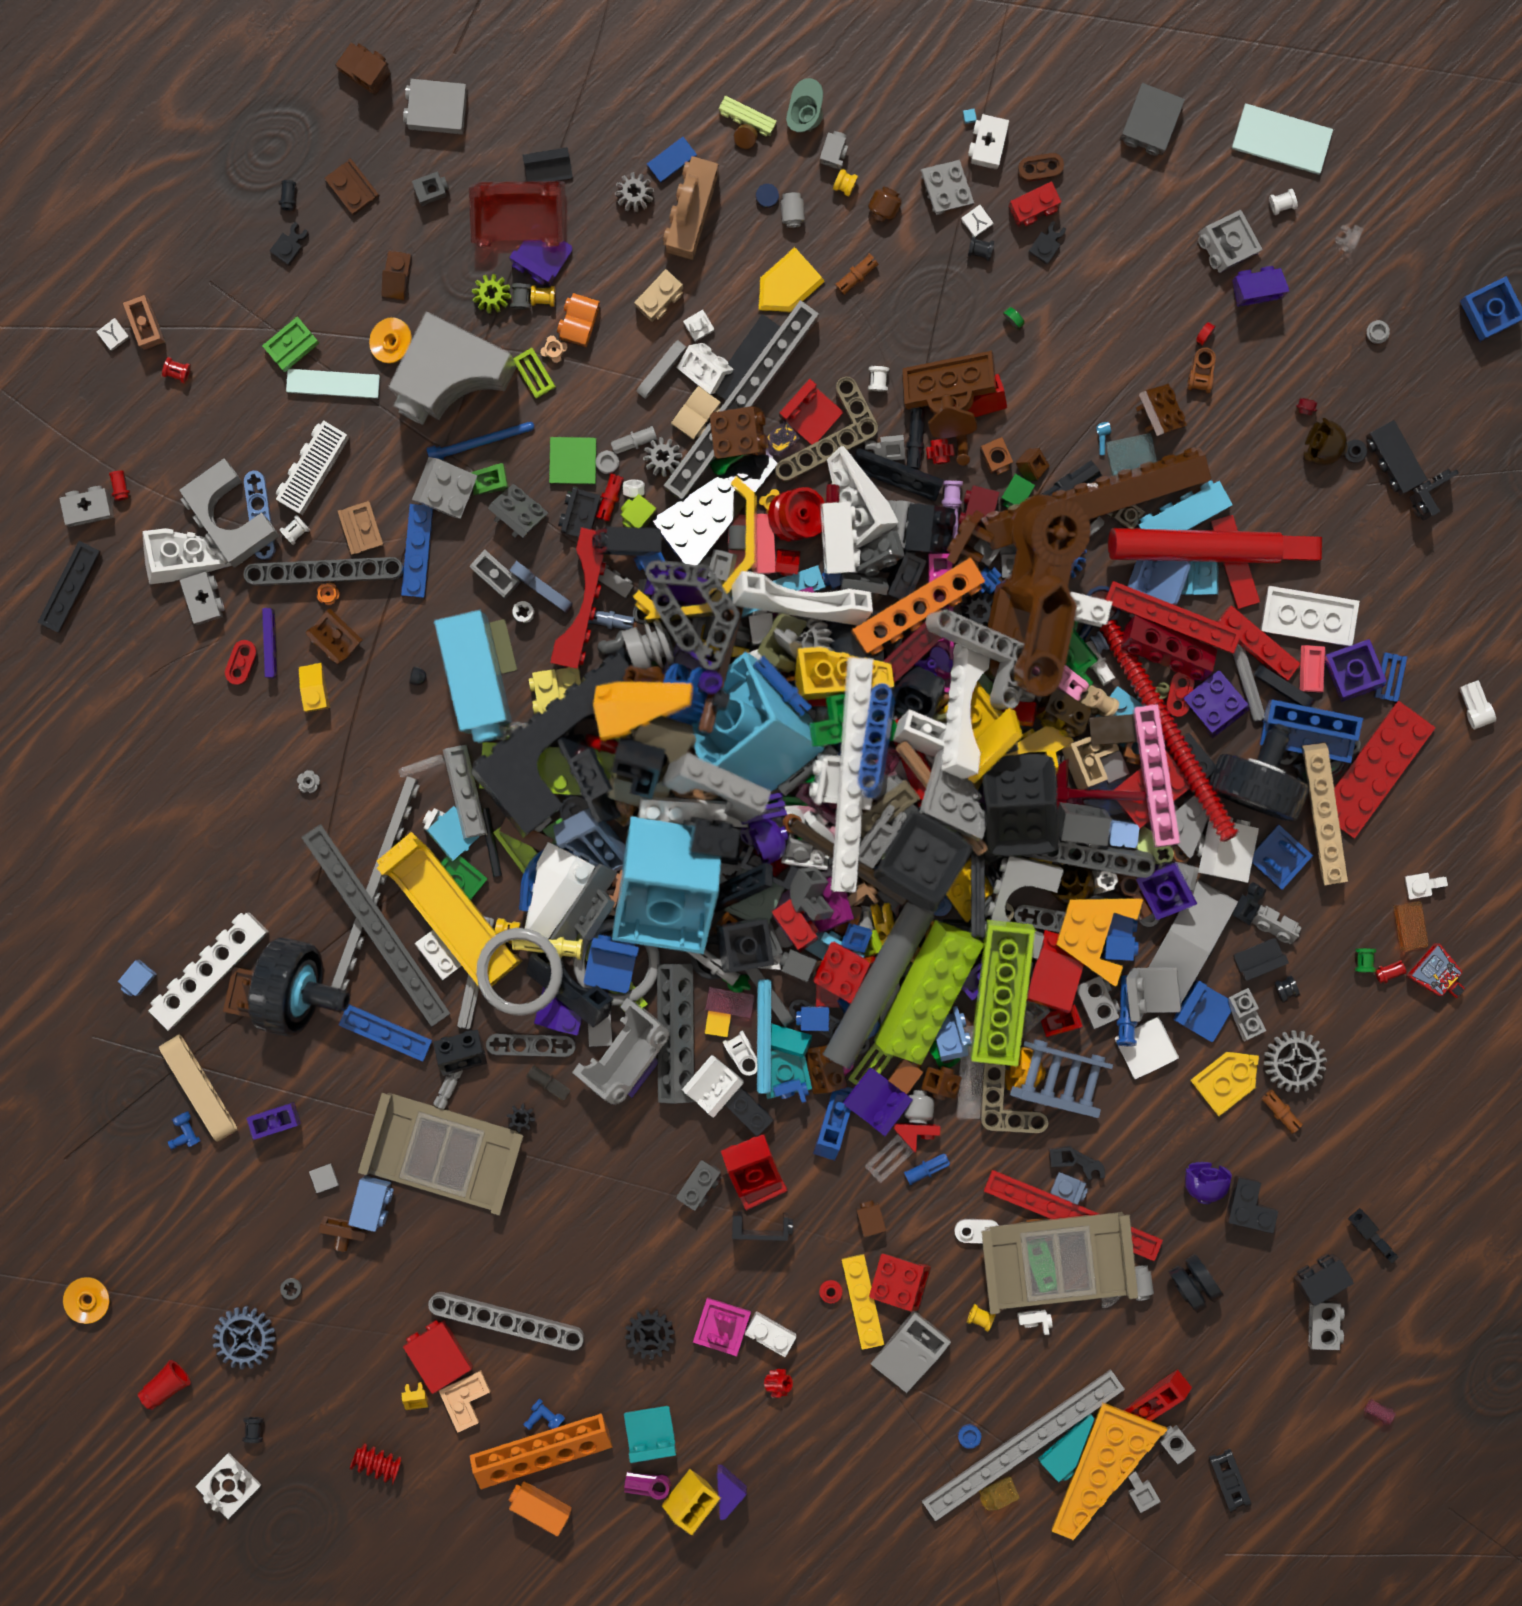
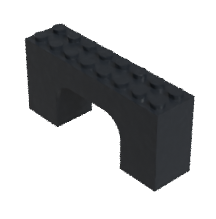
M620 653L616 657L611 654L601 662L602 664L597 672L595 669L589 671L583 676V683L579 686L577 683H574L563 694L565 697L561 700L556 697L545 708L546 712L543 714L540 711L537 712L527 722L528 726L525 728L519 726L510 734L509 741L506 743L503 740L492 748L491 755L486 757L484 754L474 762L472 775L523 838L563 806L538 773L537 762L539 755L582 721L596 719L593 705L596 686L624 682L625 670L630 667ZM630 729L631 733L621 737L634 740L632 729Z

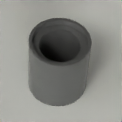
M729 526V550H746V526Z

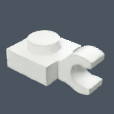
M1428 873L1404 877L1408 899L1432 896L1431 888L1448 886L1446 877L1429 879Z

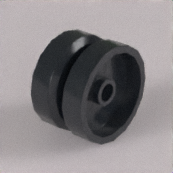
M1194 1253L1185 1259V1265L1191 1274L1188 1275L1179 1265H1176L1168 1272L1183 1299L1198 1314L1207 1308V1303L1201 1293L1204 1292L1212 1302H1216L1224 1295L1204 1264Z

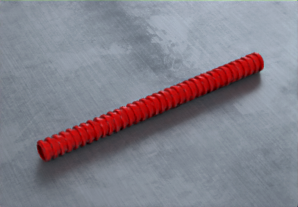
M1117 620L1108 621L1100 627L1099 631L1104 633L1103 637L1107 639L1106 642L1110 645V650L1114 651V657H1117V662L1121 663L1120 668L1124 669V675H1128L1127 680L1132 682L1130 684L1131 687H1135L1134 692L1139 694L1137 696L1138 699H1142V706L1158 704L1164 743H1167L1166 748L1170 749L1169 753L1171 755H1174L1173 760L1178 762L1176 764L1177 767H1181L1180 772L1185 774L1184 779H1188V786H1192L1191 791L1196 793L1194 795L1195 798H1198V803L1203 805L1201 808L1203 811H1206L1205 815L1210 818L1209 822L1213 823L1212 827L1217 830V836L1220 835L1221 842L1234 838L1239 832L1238 829H1235V824L1231 823L1232 819L1230 816H1227L1228 812L1223 809L1224 805L1220 804L1221 800L1216 797V791L1213 792V786L1209 785L1210 780L1205 778V773H1202L1203 768L1198 766L1199 761H1195L1196 756L1191 754L1192 749L1188 748V742H1184L1185 737L1180 735L1182 733L1181 730H1177L1178 725L1173 723L1174 718L1170 717V711H1166L1167 706L1163 705L1164 701L1159 698L1160 694L1155 692L1157 689L1152 686V680L1149 681L1150 677L1148 674H1145L1146 670L1142 668V663L1138 662L1139 657L1120 648L1124 632H1121V626H1117Z

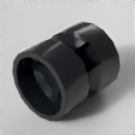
M568 797L562 803L560 816L564 821L590 807L582 797Z

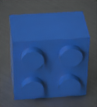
M1507 276L1460 300L1480 342L1522 321V306Z

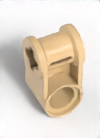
M1092 685L1088 687L1080 700L1081 703L1092 708L1091 714L1113 716L1119 708V701L1117 699L1107 696L1102 689Z

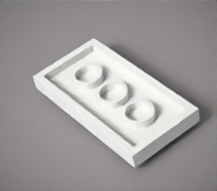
M1268 586L1261 631L1352 646L1360 601Z

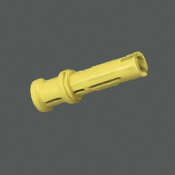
M564 937L557 938V940L549 939L556 948L560 958L562 956L576 957L577 960L582 959L583 939H579V941L565 940ZM519 939L512 941V950L545 953L539 946L530 941Z

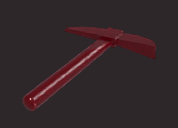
M1069 759L1059 765L1056 775L1057 808L1059 802L1068 803L1070 798L1145 801L1147 799V793L1143 791L1070 789V787H1067Z

